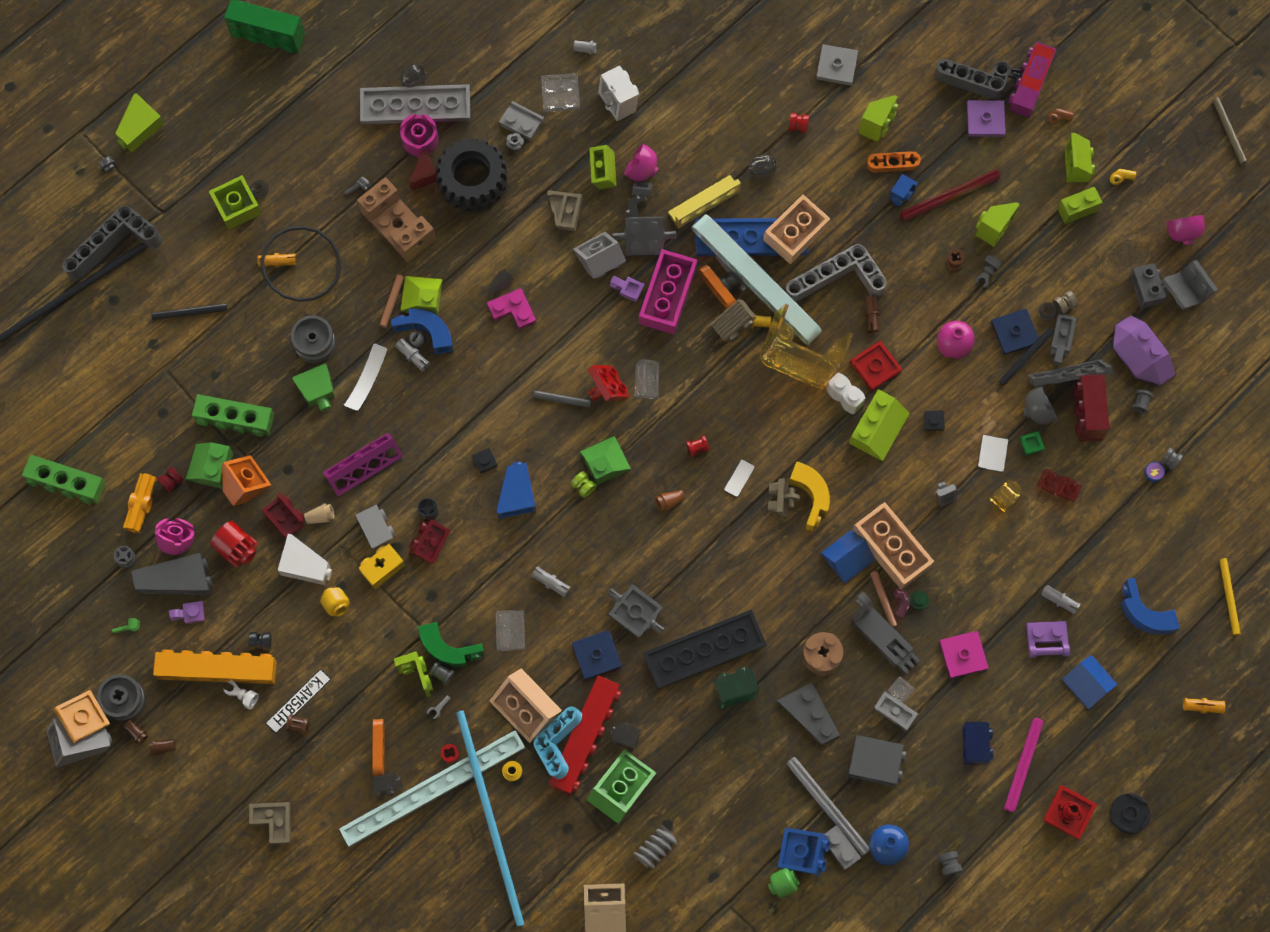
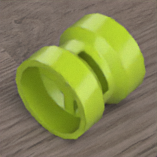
M584 471L575 476L570 483L574 489L579 490V494L583 498L589 496L597 487L594 481L588 479V475Z

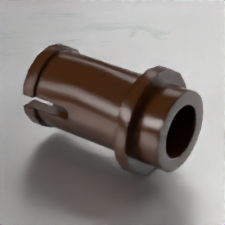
M133 720L127 721L122 728L134 739L135 743L142 744L148 738L147 731L139 728Z
M174 738L150 742L151 754L158 755V753L176 751Z

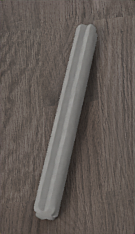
M795 757L787 762V766L833 822L838 825L855 849L862 856L868 853L870 847Z

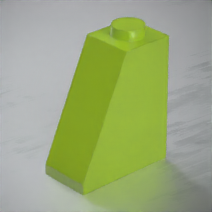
M137 93L133 95L116 131L119 139L117 143L124 150L127 148L131 153L164 125L161 116Z

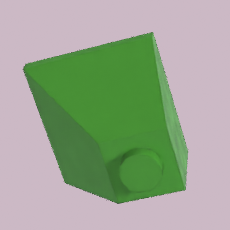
M615 436L580 451L597 485L631 470Z

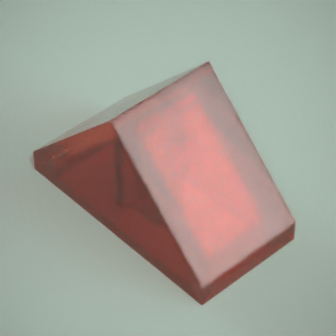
M425 150L422 151L409 180L412 190L437 181L435 168Z

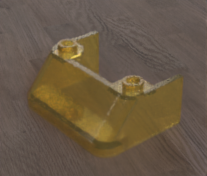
M784 304L775 312L760 355L762 363L820 389L827 387L828 382L836 375L846 358L853 333L850 332L841 338L838 346L828 349L826 356L792 342L794 330L789 324L783 322L789 306Z

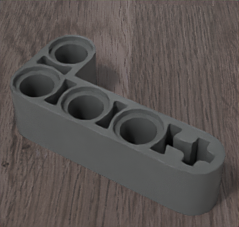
M941 59L936 65L934 75L940 82L990 99H998L1003 93L1011 68L1007 62L999 61L995 64L992 74L948 59Z

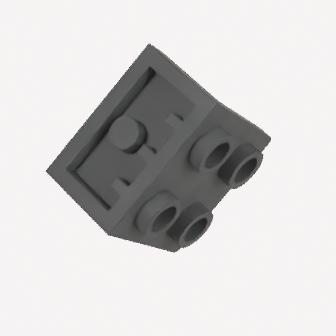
M1197 260L1192 261L1180 273L1162 279L1165 288L1172 294L1176 303L1183 310L1204 303L1218 291V288Z

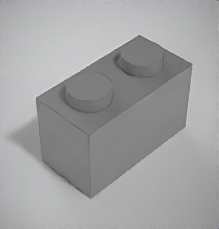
M377 505L356 514V518L374 553L383 545L395 543L393 537L396 534L391 525L387 527L385 523L387 516L383 509L379 510Z

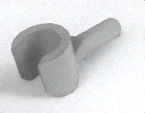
M447 695L436 707L429 708L427 715L436 710L437 714L433 719H438L441 715L440 710L450 700V697Z

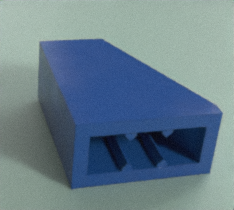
M515 462L507 467L497 507L498 519L536 512L527 463Z

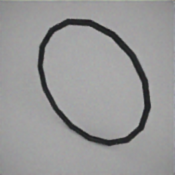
M306 226L289 227L275 234L264 246L260 260L262 275L269 287L281 297L297 302L316 300L327 294L337 283L342 267L340 253L332 239L321 231ZM307 230L318 233L329 241L336 252L338 263L335 279L330 286L320 294L307 298L288 296L276 289L266 275L264 264L267 249L276 237L288 231Z

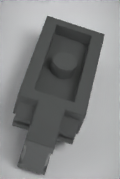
M1059 313L1057 315L1054 328L1055 333L1053 334L1050 354L1054 355L1052 364L1054 366L1060 367L1063 357L1067 358L1070 352L1076 317Z

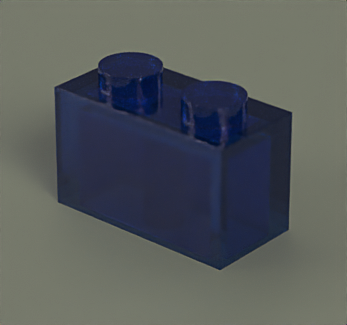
M965 722L963 724V765H988L990 760H993V748H990V740L993 739V729L989 728V722Z

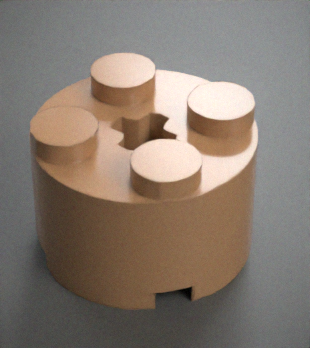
M826 632L816 633L805 643L802 653L804 666L819 676L832 674L841 663L843 647L834 634ZM820 651L826 653V656L823 657L821 654L819 655Z

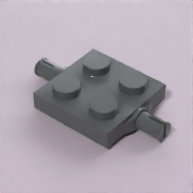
M663 216L625 217L626 227L624 233H613V239L624 240L627 256L660 255L661 250H664L665 239H676V231L665 232Z
M633 584L622 595L613 588L610 589L607 595L613 598L616 603L609 612V617L638 639L650 628L659 633V635L663 632L665 628L656 622L657 616L663 610L660 604Z

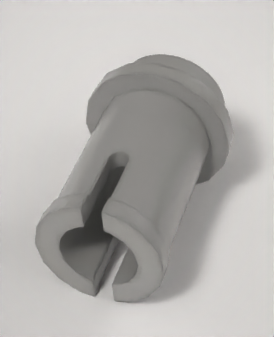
M575 40L573 50L574 52L589 53V55L596 54L597 43H594V41Z

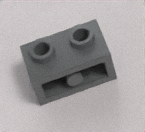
M1155 263L1133 268L1129 276L1141 309L1162 304L1166 299L1167 290L1161 283V272L1156 268Z

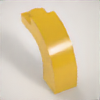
M796 461L789 484L805 490L810 495L813 508L805 529L813 531L814 526L818 527L822 518L820 515L827 516L830 504L829 490L826 482L816 470Z

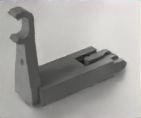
M862 592L856 600L859 607L851 618L854 622L853 626L894 667L897 666L907 675L909 670L905 665L911 670L915 667L910 661L911 659L917 665L920 663V660L912 652L913 647L871 607L872 601Z

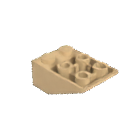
M625 884L584 885L585 932H626Z

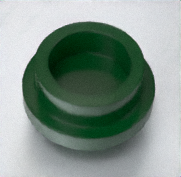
M915 591L911 594L909 603L912 608L923 610L929 604V597L923 591Z

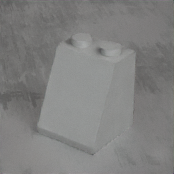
M58 717L53 718L46 730L56 767L106 752L112 743L110 733H107L106 728H103L73 744Z

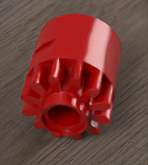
M233 521L224 524L210 542V546L236 568L238 566L241 567L242 564L247 565L256 555L257 548L255 547L258 545L257 541Z

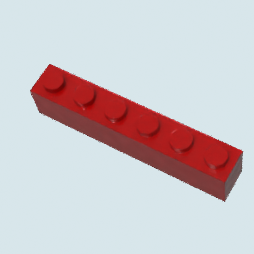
M598 675L581 711L582 720L573 729L562 753L569 768L568 773L560 780L552 776L548 783L549 787L569 796L573 792H577L581 783L578 781L581 773H586L589 763H587L589 755H594L597 749L595 742L598 737L601 738L605 731L606 727H603L605 720H610L614 711L611 707L614 702H618L622 692L619 691V684Z

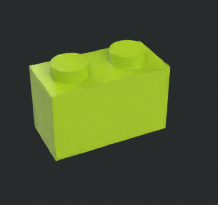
M607 145L589 148L592 184L599 190L616 187L614 151Z
M1092 187L1062 199L1057 210L1064 223L1067 224L1098 212L1103 202L1096 188Z

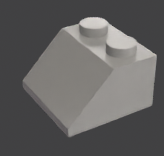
M606 232L573 249L586 272L593 279L605 275V272L616 269L626 262L619 243Z

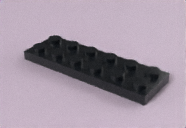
M751 609L643 652V656L657 690L762 649L767 644Z

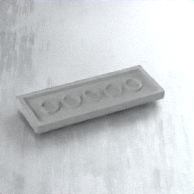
M470 84L360 88L361 124L402 123L405 118L412 114L428 115L434 122L471 121Z

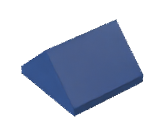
M849 531L821 552V555L844 583L875 561L866 541L853 531Z
M1092 655L1083 660L1062 679L1087 709H1090L1118 685Z

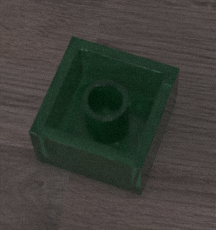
M741 667L735 670L736 673L728 675L726 672L716 676L717 678L713 682V690L720 709L758 698L759 687L752 668Z

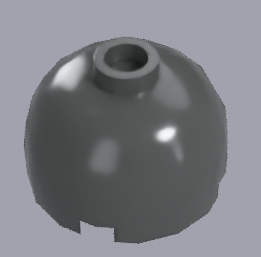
M1043 386L1030 391L1025 398L1026 407L1023 408L1026 418H1031L1034 423L1041 425L1056 421V413Z

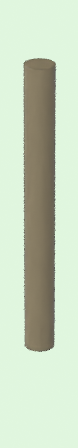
M1219 97L1215 98L1212 102L1241 165L1245 164L1247 159Z

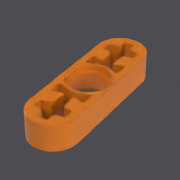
M916 152L875 153L869 156L867 168L871 172L912 171L919 167L921 157ZM895 158L899 161V164L892 166L889 164V160ZM910 158H913L914 164H911ZM873 160L877 161L878 166L874 165Z
M707 264L698 269L703 281L726 310L736 302L732 294Z
M373 719V777H383L385 761L384 719Z

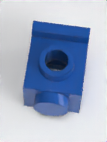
M902 174L891 190L889 199L895 205L902 206L904 201L908 202L913 193H915L918 183Z

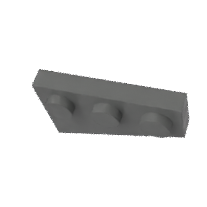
M812 683L777 700V703L783 706L821 745L840 736Z

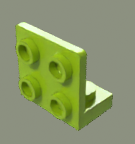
M416 651L394 658L399 674L408 675L415 672L414 669H418L426 696H431L430 690H433L429 676L424 675L427 668L423 657H419Z

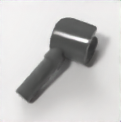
M361 177L358 179L357 184L346 190L345 193L348 195L360 187L366 191L370 188L371 184L366 178Z

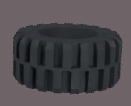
M465 138L461 139L460 143L453 142L450 149L446 147L443 150L444 156H439L438 164L436 165V178L439 191L447 203L451 202V206L456 209L459 206L461 211L467 212V209L477 212V209L482 208V211L488 209V205L493 206L497 203V198H502L503 191L507 187V169L503 155L500 151H497L493 144L489 146L486 140L482 139L479 142L477 138H471L470 141H467ZM468 164H478L489 171L487 179L477 186L461 185L454 177L461 167Z

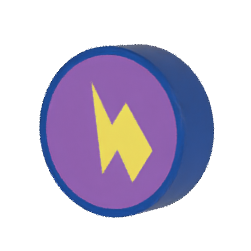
M1151 462L1145 468L1144 474L1149 481L1158 482L1165 475V469L1162 464Z

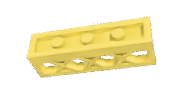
M731 175L668 211V215L679 229L738 194L741 183L738 179L734 181Z

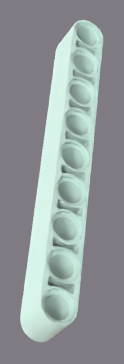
M705 214L692 226L694 233L805 344L809 345L822 333L817 323L710 216Z

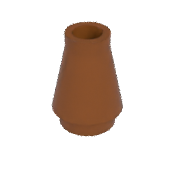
M682 490L662 493L655 498L660 512H667L685 500Z

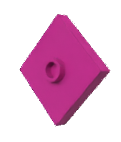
M978 631L939 641L950 679L988 670Z

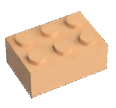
M802 195L765 231L763 241L791 264L828 228L830 218L807 197Z

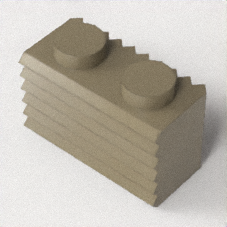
M738 299L714 320L711 326H713L723 341L733 342L740 337L739 333L743 329L747 330L754 324L753 321L757 317L743 300Z

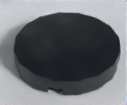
M1133 793L1117 797L1111 804L1109 811L1110 820L1114 827L1127 834L1143 830L1149 823L1151 816L1146 800Z

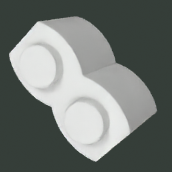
M837 373L828 382V394L834 400L839 401L847 412L855 414L863 406L865 401L863 392L857 387L852 386L846 376Z

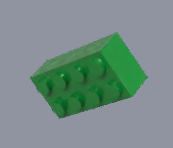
M231 0L224 16L229 33L233 37L248 39L253 43H263L271 48L278 47L286 52L299 53L305 37L300 17L243 1Z

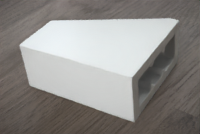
M288 534L278 567L279 574L326 585V581L330 580L332 575L329 563L296 537Z

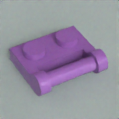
M1066 621L1026 624L1030 658H1036V656L1041 655L1070 656ZM1061 642V647L1036 648L1035 643Z

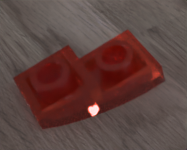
M1046 468L1042 472L1037 487L1063 499L1075 502L1082 484L1067 476L1062 477Z

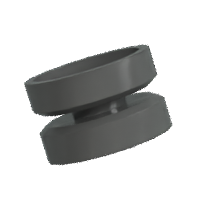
M315 315L303 317L294 324L291 331V341L298 356L304 361L320 363L327 360L333 354L336 346L335 336L329 323L324 318Z
M117 674L110 676L102 682L98 688L97 701L107 716L118 722H127L140 716L145 708L146 696L142 687L128 675Z

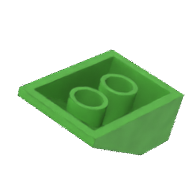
M624 749L593 788L587 801L619 824L655 776L656 772Z

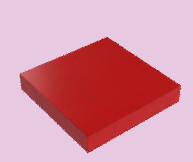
M881 340L849 362L871 392L903 370Z

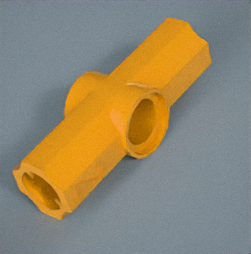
M140 473L135 491L129 497V510L123 526L125 530L140 533L145 516L149 513L152 506V494L157 481L156 477Z

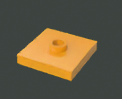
M90 690L53 709L73 744L110 724Z

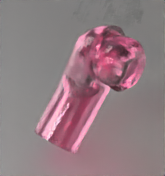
M897 588L893 593V596L899 602L895 614L904 618L910 605V600L904 589Z

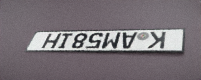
M322 669L318 670L265 724L276 734L286 725L288 716L290 714L295 716L331 678Z

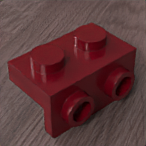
M279 492L277 499L264 507L262 513L286 540L288 534L294 535L304 527L303 519L305 517L300 510H295L291 506L293 504L288 496H283Z

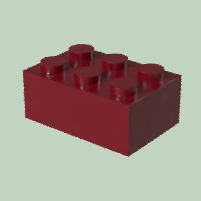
M1081 375L1079 381L1076 382L1075 388L1072 389V397L1076 399L1074 417H1077L1078 422L1075 426L1076 436L1079 435V442L1102 441L1110 430L1105 375Z

